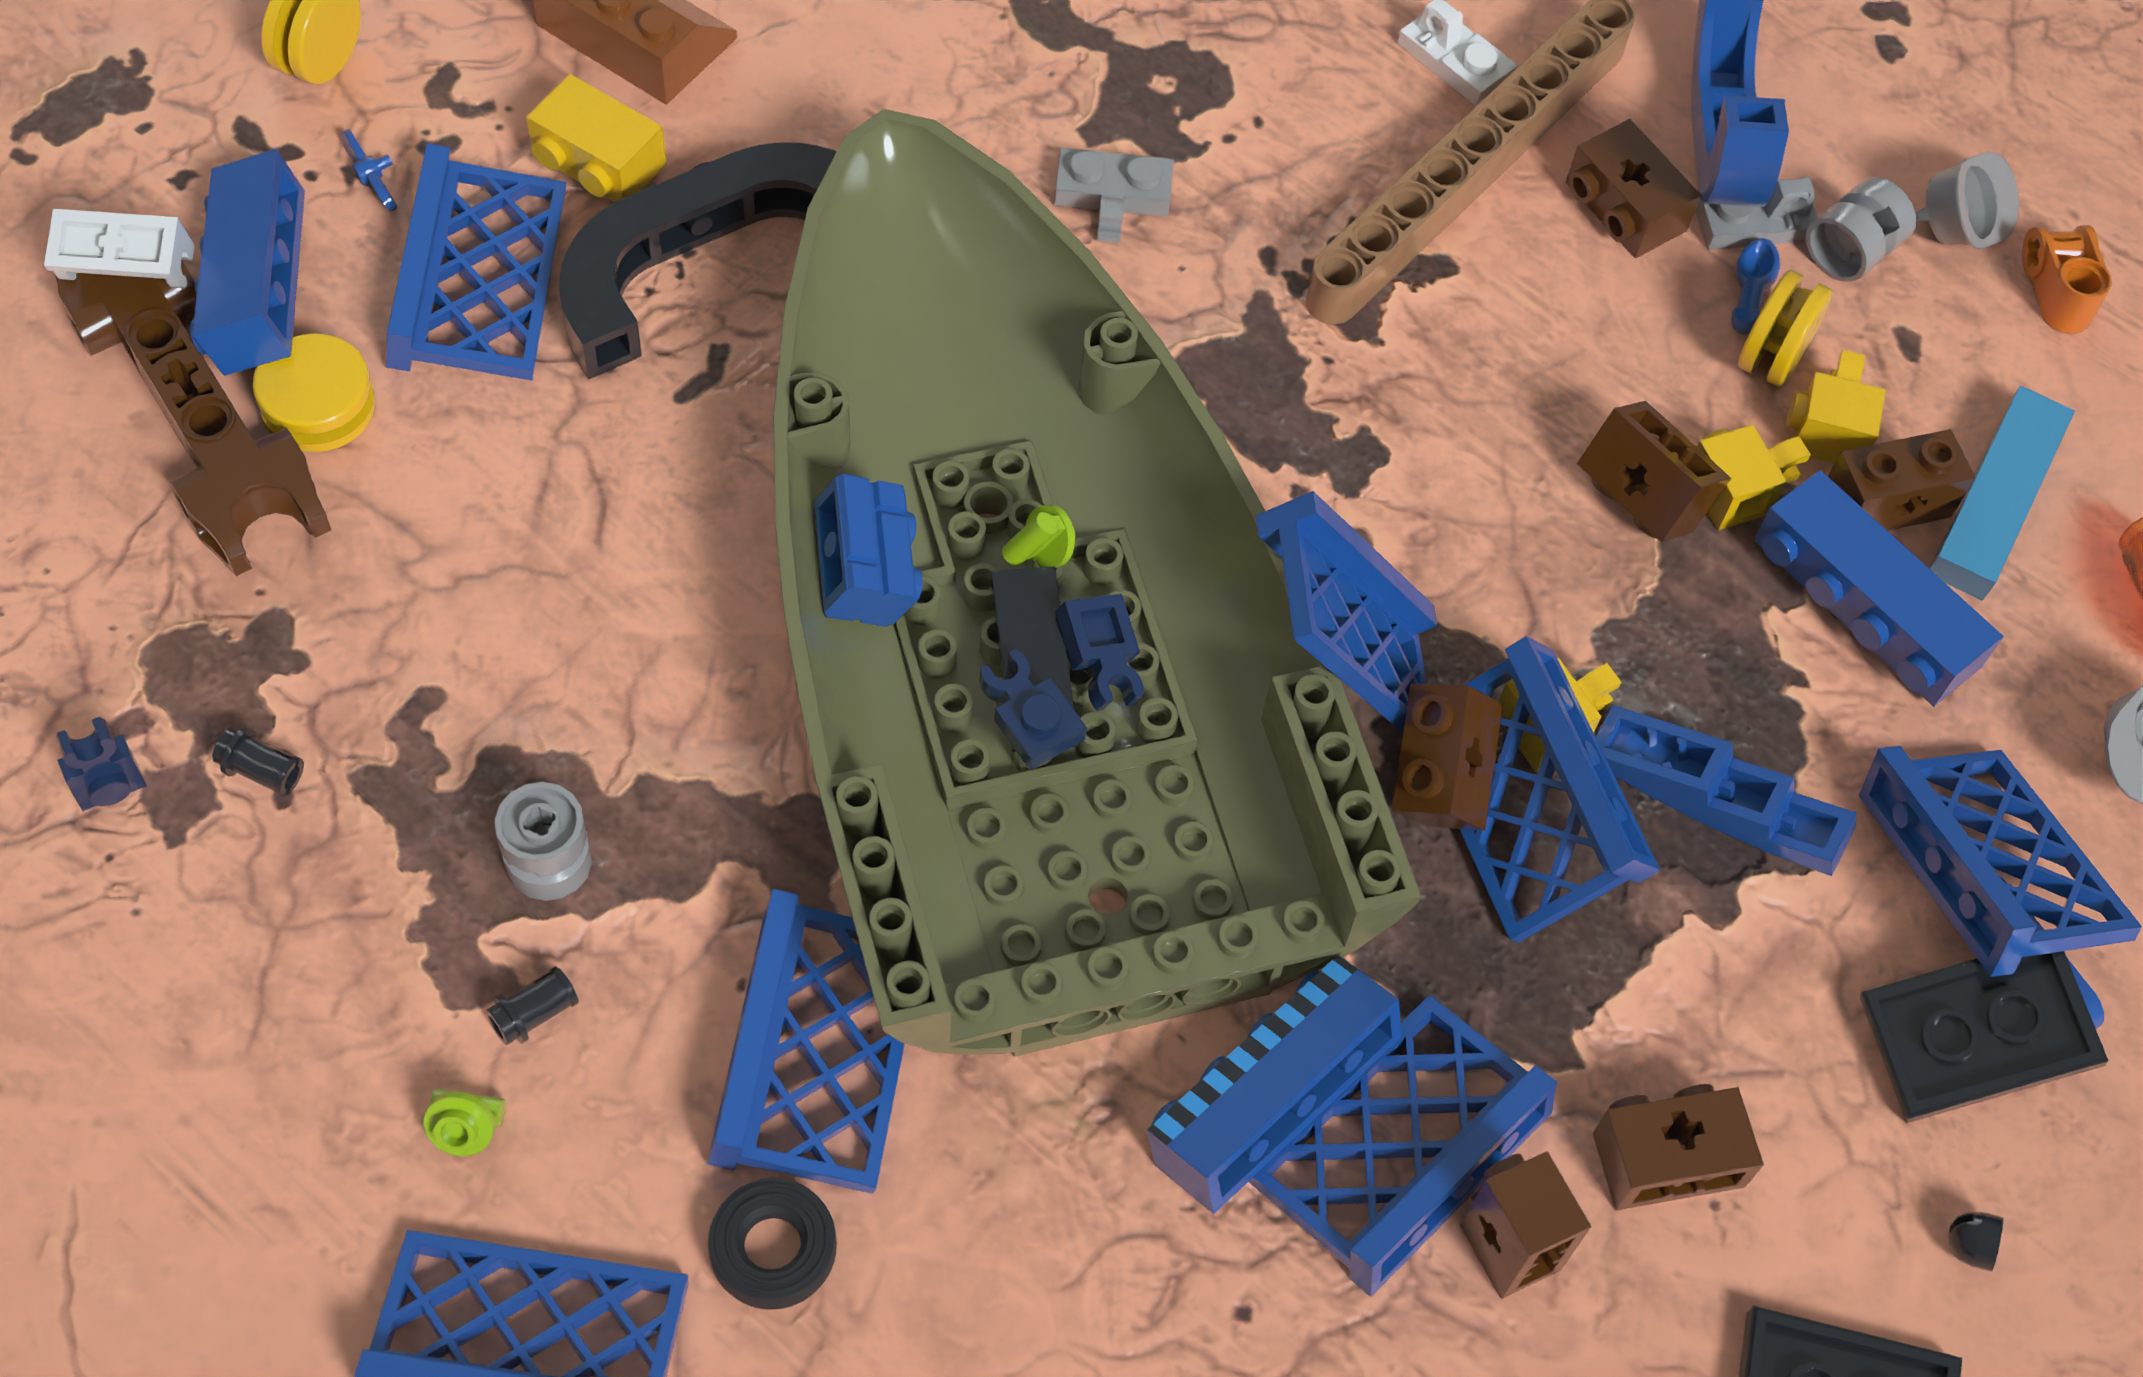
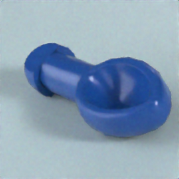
M1759 238L1749 243L1737 259L1736 277L1742 288L1738 305L1732 311L1731 323L1733 329L1743 335L1750 333L1760 314L1764 292L1776 282L1780 271V256L1777 248L1766 238Z

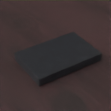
M2064 951L2022 957L2014 974L1990 977L1976 958L1863 991L1860 995L1863 1008L1906 1123L2106 1066L2109 1061Z
M1752 1306L1746 1313L1739 1377H1961V1357L1757 1306Z

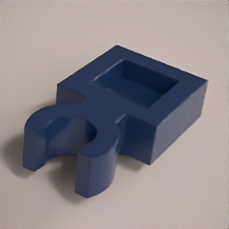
M1122 593L1064 601L1055 613L1073 671L1088 668L1091 670L1093 679L1088 687V697L1096 711L1104 710L1113 701L1109 684L1115 685L1120 689L1126 706L1134 705L1143 696L1144 688L1138 673L1126 663L1131 662L1140 653Z
M1014 649L1008 655V666L1015 674L1013 678L1008 680L997 678L993 674L992 669L986 664L980 668L979 683L983 693L989 699L1004 703L995 708L994 721L1031 771L1084 741L1087 727L1051 678L1034 687L1029 680L1030 664L1028 659L1022 652Z
M101 717L92 719L95 731L83 739H71L65 730L56 734V741L63 757L57 761L64 779L82 811L95 806L116 804L125 799L131 792L147 786L139 765L124 736L120 735L113 738L107 721Z

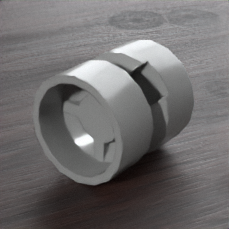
M1869 177L1856 185L1838 203L1828 208L1810 223L1806 231V245L1814 262L1828 276L1841 282H1854L1863 277L1881 262L1885 255L1894 251L1912 235L1916 228V213L1910 199L1897 185L1881 177Z
M547 782L525 784L510 792L499 805L494 821L500 851L503 854L507 876L515 889L529 898L543 901L561 899L578 890L588 878L592 857L582 807L575 796L562 786Z

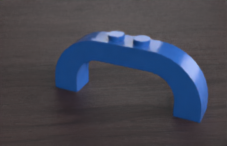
M1699 0L1693 53L1691 111L1698 188L1703 203L1765 207L1776 187L1786 148L1789 127L1784 99L1760 98L1756 95V46L1764 0Z

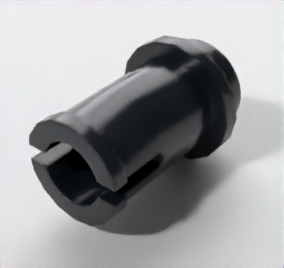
M234 727L226 729L218 739L212 755L213 762L220 765V771L228 777L235 774L242 775L274 791L281 797H285V794L289 795L293 791L304 769L303 759L297 756L293 757L256 739V732L249 727H242L240 730Z
M554 966L548 973L505 998L502 994L496 995L493 999L495 1005L486 1009L485 1013L493 1030L505 1045L515 1040L523 1044L529 1039L528 1032L570 1006L577 1005L579 1000L566 975L560 968Z

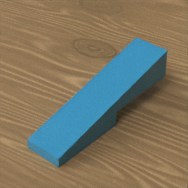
M2021 385L2019 386L1974 474L1976 479L1966 493L1929 568L1943 582L1975 598L1984 600L1997 582L2075 410Z

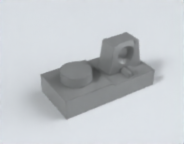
M1809 177L1777 180L1773 195L1765 207L1703 203L1700 198L1695 211L1708 250L1746 247L1749 243L1759 238H1766L1773 244L1806 242V231L1810 223L1817 218L1813 205L1815 192Z

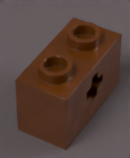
M1631 119L1577 145L1565 181L1575 198L1587 205L1605 225L1609 235L1614 240L1620 242L1635 259L1687 232L1701 198V194Z
M1647 401L1614 408L1576 463L1592 478L1593 486L1600 493L1615 499L1634 517V523L1643 533L1658 539L1660 542L1693 533L1732 479Z
M1952 429L1841 451L1827 476L1887 531L1951 518L1976 479Z
M1411 684L1392 811L1427 827L1485 831L1503 704L1471 686Z
M1699 1084L1678 1091L1673 1098L1650 1102L1649 1097L1646 1095L1622 1098L1609 1106V1109H1607L1592 1133L1615 1210L1745 1188L1764 1165L1739 1087L1715 1091L1711 1084ZM1664 1135H1668L1669 1140H1666Z
M1548 1151L1527 1161L1524 1160L1521 1154H1514L1486 1170L1484 1173L1486 1180L1482 1187L1471 1196L1473 1203L1460 1224L1501 1299L1561 1271L1592 1227Z

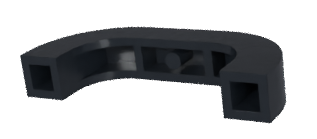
M792 142L769 143L744 148L714 161L698 164L690 171L659 184L648 185L639 192L611 204L590 219L572 240L565 254L559 278V291L567 339L571 351L587 379L589 380L642 357L638 321L622 297L626 287L637 275L652 266L764 219L792 217L805 220L807 209L837 151L822 146Z

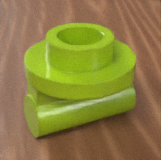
M1056 505L1038 506L1030 513L1025 527L1003 546L1002 555L1004 559L1013 566H1020L1029 559H1033L1041 567L1055 566V568L1065 565L1071 558L1075 545V530L1069 516L1062 508Z
M435 1089L424 1116L425 1133L433 1145L445 1153L454 1156L475 1155L489 1145L496 1127L501 1126L505 1113V1099Z

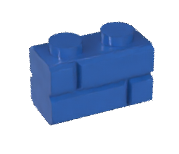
M847 474L836 476L814 500L825 617L847 621L860 619V623L884 627L891 624L894 625L918 601L923 583L920 569L913 567L911 545L916 534V518L912 512H907L904 485L879 480L870 483L868 478Z

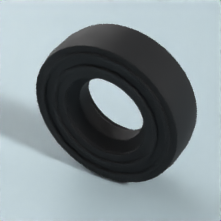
M761 1179L748 1183L734 1191L717 1210L708 1235L710 1263L721 1286L735 1299L759 1309H783L799 1304L812 1296L827 1279L836 1256V1229L828 1208L810 1189L787 1179ZM773 1218L787 1221L797 1230L801 1239L800 1249L796 1257L789 1264L777 1269H765L754 1264L744 1249L746 1236L752 1227L766 1219Z

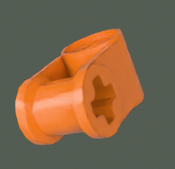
M2080 225L2073 231L2048 232L2044 227L2030 228L2023 241L2022 262L2024 270L2032 282L2043 319L2053 329L2062 333L2075 334L2083 332L2089 327L2112 285L2111 275L2106 268L2099 249L2097 233L2090 225Z

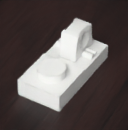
M1433 0L1425 6L1421 16L1400 30L1397 44L1474 106H1477L1515 71L1518 65L1478 33L1475 34L1462 24L1463 14L1460 11L1458 12L1444 0Z

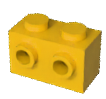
M569 74L526 117L533 156L544 167L553 171L559 170L580 182L588 192L596 197H606L615 203L643 189L667 164L663 126L572 74Z

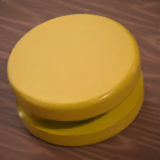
M270 0L264 15L261 33L262 50L265 59L274 69L290 75L295 74L299 79L311 84L319 85L332 80L349 60L355 47L361 22L360 1Z
M1793 270L1785 272L1771 292L1745 341L1738 359L1739 368L1753 373L1767 350L1776 354V358L1767 376V382L1777 387L1784 386L1793 374L1811 343L1833 296L1832 289L1820 283L1813 291L1807 288H1800L1804 275Z
M320 333L294 336L290 357L257 366L254 372L253 393L266 429L271 434L286 427L304 452L330 451L350 443L366 429L373 417L375 393L367 364L361 353L352 344L339 337Z

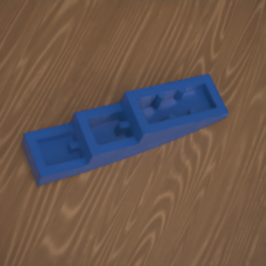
M1615 705L1612 706L1596 735V739L1614 776L1644 794L1708 827L1767 853L1826 875H1833L1856 828V812L1795 793L1794 777L1733 758V743Z

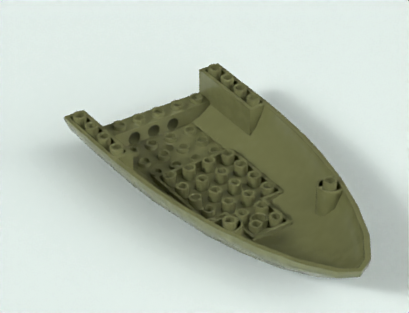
M881 110L844 136L807 209L784 307L773 415L775 528L784 615L813 769L883 1031L902 1043L936 1053L963 1055L1013 1053L1014 1057L1270 995L1272 989L1306 976L1312 971L1324 968L1337 955L1344 957L1356 951L1399 921L1420 902L1422 896L1343 684L1335 674L1294 640L1283 558L1258 537L1256 515L1265 512V509L1223 433L1163 341L1090 250L1011 171L936 120L892 110ZM847 474L868 478L870 483L879 480L904 485L907 512H912L916 518V534L911 545L913 567L920 569L923 583L918 601L894 625L891 624L884 627L860 623V619L847 621L825 617L814 500L836 476ZM1043 505H1056L1067 513L1075 530V545L1071 558L1065 565L1055 568L1060 606L1064 601L1122 593L1140 653L1131 662L1126 664L1133 668L1140 676L1144 692L1143 696L1134 705L1126 706L1120 689L1115 685L1109 684L1113 701L1104 710L1096 711L1088 697V687L1093 679L1091 670L1088 668L1073 671L1067 652L1074 710L1087 727L1086 738L1078 743L1076 747H1071L1030 771L1018 753L1011 752L1010 742L994 721L995 708L1004 703L995 702L983 693L979 677L980 668L987 664L992 669L993 674L997 678L1002 679L991 590V571L1041 567L1033 559L1024 561L1020 566H1013L1004 559L1002 548L1025 527L1030 513L1035 508ZM989 513L994 514L997 517L985 518L979 515ZM1111 889L1123 897L1126 905L1116 913L1105 914L1092 907L1089 897L1095 891Z

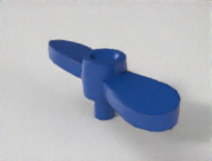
M347 129L341 132L342 143L351 159L355 162L352 164V167L361 184L365 186L371 183L380 200L389 211L398 208L381 180V177H383L381 170L393 165L389 155L387 154L376 160L372 155L366 157L352 131Z

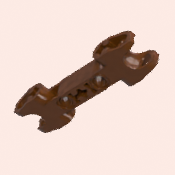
M182 260V274L187 279V286L185 288L170 287L167 281L161 278L77 273L75 280H62L55 275L60 299L69 315L74 331L88 354L93 356L122 343L179 440L196 465V469L170 480L169 484L183 513L201 543L209 548L235 576L252 569L243 547L242 538L247 527L262 516L275 513L292 516L304 526L308 534L313 535L315 538L331 531L326 512L317 496L306 457L289 430L284 427L254 441L202 354L196 349L192 338L178 318L195 310L197 297L195 282ZM192 394L194 398L188 401L186 396Z

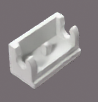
M53 209L44 267L47 271H53L62 280H75L77 273L161 278L165 279L170 287L185 288L187 286V279L182 274L181 260H193L195 245L178 217Z

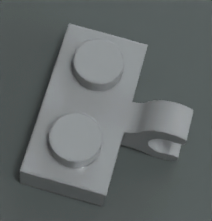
M1061 147L1055 205L1100 210L1097 241L1120 243L1123 212L1168 217L1174 159Z

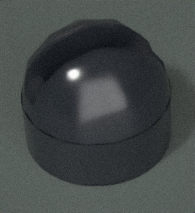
M1967 1212L1957 1216L1949 1228V1247L1951 1252L1959 1261L1971 1267L1992 1272L1999 1251L2004 1218L1985 1212Z

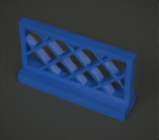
M426 144L387 330L386 368L410 372L412 360L532 381L567 182L450 161V147ZM459 183L484 187L492 197L470 208L457 193ZM530 195L551 199V205L548 210L529 218L515 201ZM503 208L517 226L495 236L481 219ZM453 210H455L458 215L452 218ZM469 226L482 240L483 244L461 255L448 240V236ZM544 227H546L545 235L540 231ZM528 236L542 252V255L520 265L506 248ZM494 254L509 272L487 284L472 266ZM444 255L449 260V262L443 264ZM460 273L473 287L474 291L451 302L438 287V284ZM538 273V278H537V283H536L535 280H534L531 276H533V275H535V274ZM519 283L533 298V302L512 313L497 295ZM486 302L501 320L478 332L462 313ZM436 303L440 309L433 312L434 304ZM449 320L466 338L453 346L427 342L429 331ZM530 320L529 328L527 330L523 326V323ZM511 331L525 347L523 359L499 355L488 343Z
M1314 491L1256 515L1258 537L1283 558L1294 640L1403 733L1410 685L1427 684L1418 634L1438 626L1434 605Z
M1528 636L1505 648L1509 658L1464 685L1471 686L1492 698L1496 688L1513 679L1520 694L1512 720L1501 718L1500 726L1509 729L1498 763L1494 765L1495 773L1492 779L1485 831L1460 829L1506 933L1511 941L1517 943L1628 880L1640 883L1661 871L1554 651ZM1529 715H1530V717H1531V719H1532V721H1533L1535 727L1526 724ZM1523 732L1539 736L1546 748L1537 775L1512 768ZM1555 769L1561 782L1552 779ZM1509 776L1535 783L1523 819L1498 812ZM1549 787L1567 792L1572 803L1564 831L1538 824ZM1496 819L1521 826L1509 863L1494 859L1488 847ZM1581 826H1583L1588 838L1578 836ZM1535 831L1561 838L1550 876L1524 868ZM1576 843L1593 848L1604 870L1603 873L1582 885L1564 880ZM1498 868L1507 870L1504 880ZM1521 875L1547 883L1539 909L1521 919L1513 902ZM1561 888L1571 890L1570 892L1559 897Z
M1901 746L1878 748L1859 797L1990 977L2014 974L2022 957L2136 940L2142 925L2002 750L1911 760ZM1991 773L2004 791L1968 776ZM1927 781L1953 791L1951 798L1936 793ZM1963 795L1997 809L1995 816L1957 802L1959 796ZM2004 813L2030 823L2039 835L2003 821ZM1960 824L1986 834L1984 842L1969 837ZM1993 839H1998L2031 853L2029 860L2027 861L1991 846ZM2041 857L2065 867L2074 879L2037 865L2038 858ZM1994 869L2021 879L2018 888L2003 882ZM2028 884H2033L2066 898L2064 906L2027 892ZM2075 902L2101 913L2107 921L2098 922L2072 911ZM2028 914L2056 925V928L2035 931L2037 925Z
M772 889L761 924L707 1165L734 1171L738 1163L873 1194L877 1187L905 1043L898 1041L888 1034L869 1046L850 1018L852 1014L875 1001L860 943L855 945L851 939H858L853 917L797 904L798 894ZM804 927L831 933L844 952L816 968L801 946ZM851 962L870 991L842 1006L823 977ZM797 963L804 975L793 981ZM812 985L831 1014L802 1030L787 1008L788 999ZM838 1023L858 1053L829 1070L810 1042V1039ZM784 1026L791 1038L779 1044L782 1027ZM798 1047L818 1077L789 1094L773 1071L776 1059ZM888 1048L885 1065L883 1066L876 1055ZM865 1063L879 1083L880 1090L878 1097L856 1110L836 1079L860 1064ZM825 1086L845 1117L815 1134L796 1103ZM770 1089L777 1102L765 1108L768 1090ZM785 1111L804 1140L803 1143L786 1153L756 1147L761 1124ZM875 1112L872 1130H870L863 1118ZM852 1126L867 1149L864 1170L861 1171L836 1165L823 1146V1143ZM811 1151L817 1160L802 1156Z
M1431 995L1401 1022L1402 1037L1249 1181L1250 1184L1350 1269V1280L1370 1297L1485 1182L1484 1173L1497 1162L1511 1156L1552 1114L1556 1080L1536 1065L1529 1072L1526 1071ZM1431 1021L1452 1038L1453 1054L1414 1055L1413 1038ZM1405 1046L1406 1055H1396ZM1462 1047H1464L1470 1053L1462 1054ZM1492 1069L1507 1081L1508 1084L1496 1096H1466L1464 1070ZM1455 1070L1457 1097L1418 1098L1416 1071ZM1407 1071L1409 1098L1369 1099L1368 1081L1376 1073ZM1360 1090L1361 1099H1351ZM1468 1112H1479L1468 1122ZM1459 1113L1460 1132L1451 1141H1421L1419 1114ZM1410 1114L1412 1142L1372 1143L1370 1115ZM1362 1115L1363 1143L1323 1144L1322 1126L1332 1116ZM1314 1135L1315 1144H1304ZM1422 1157H1434L1423 1168ZM1413 1158L1415 1177L1405 1187H1375L1373 1159ZM1364 1159L1366 1188L1325 1189L1324 1160ZM1316 1160L1317 1189H1287L1272 1175L1286 1161ZM1376 1203H1388L1376 1214ZM1367 1204L1368 1223L1348 1241L1327 1223L1326 1205ZM1307 1205H1318V1214Z
M407 1230L370 1349L362 1350L354 1377H555L542 1375L531 1358L563 1338L567 1339L583 1363L561 1377H607L603 1369L635 1349L638 1350L650 1367L648 1377H666L689 1285L688 1274ZM419 1255L449 1259L459 1273L426 1294L422 1293L412 1278ZM465 1262L474 1263L475 1265L469 1268ZM500 1268L520 1271L529 1286L495 1306L479 1281ZM537 1274H544L546 1276L539 1279ZM571 1279L590 1282L599 1298L568 1317L564 1315L549 1293ZM607 1285H613L617 1287L610 1290ZM469 1288L485 1313L449 1333L433 1308ZM641 1290L669 1294L664 1313L640 1328L635 1326L620 1304ZM407 1293H409L414 1301L404 1306ZM539 1299L556 1324L521 1345L505 1319ZM610 1311L627 1336L593 1356L576 1330L605 1312ZM421 1315H424L440 1339L416 1354L390 1350L395 1331ZM494 1326L511 1352L488 1366L469 1363L459 1347ZM658 1335L654 1352L647 1341ZM449 1353L453 1360L442 1359V1357ZM521 1365L525 1372L512 1369Z

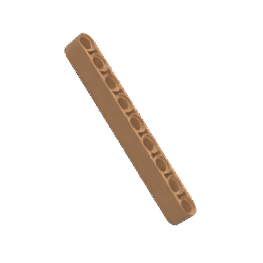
M1589 0L1329 243L1314 260L1306 297V306L1309 313L1323 323L1335 325L1348 321L1359 312L1619 63L1623 57L1635 21L1636 11L1633 5L1628 0Z

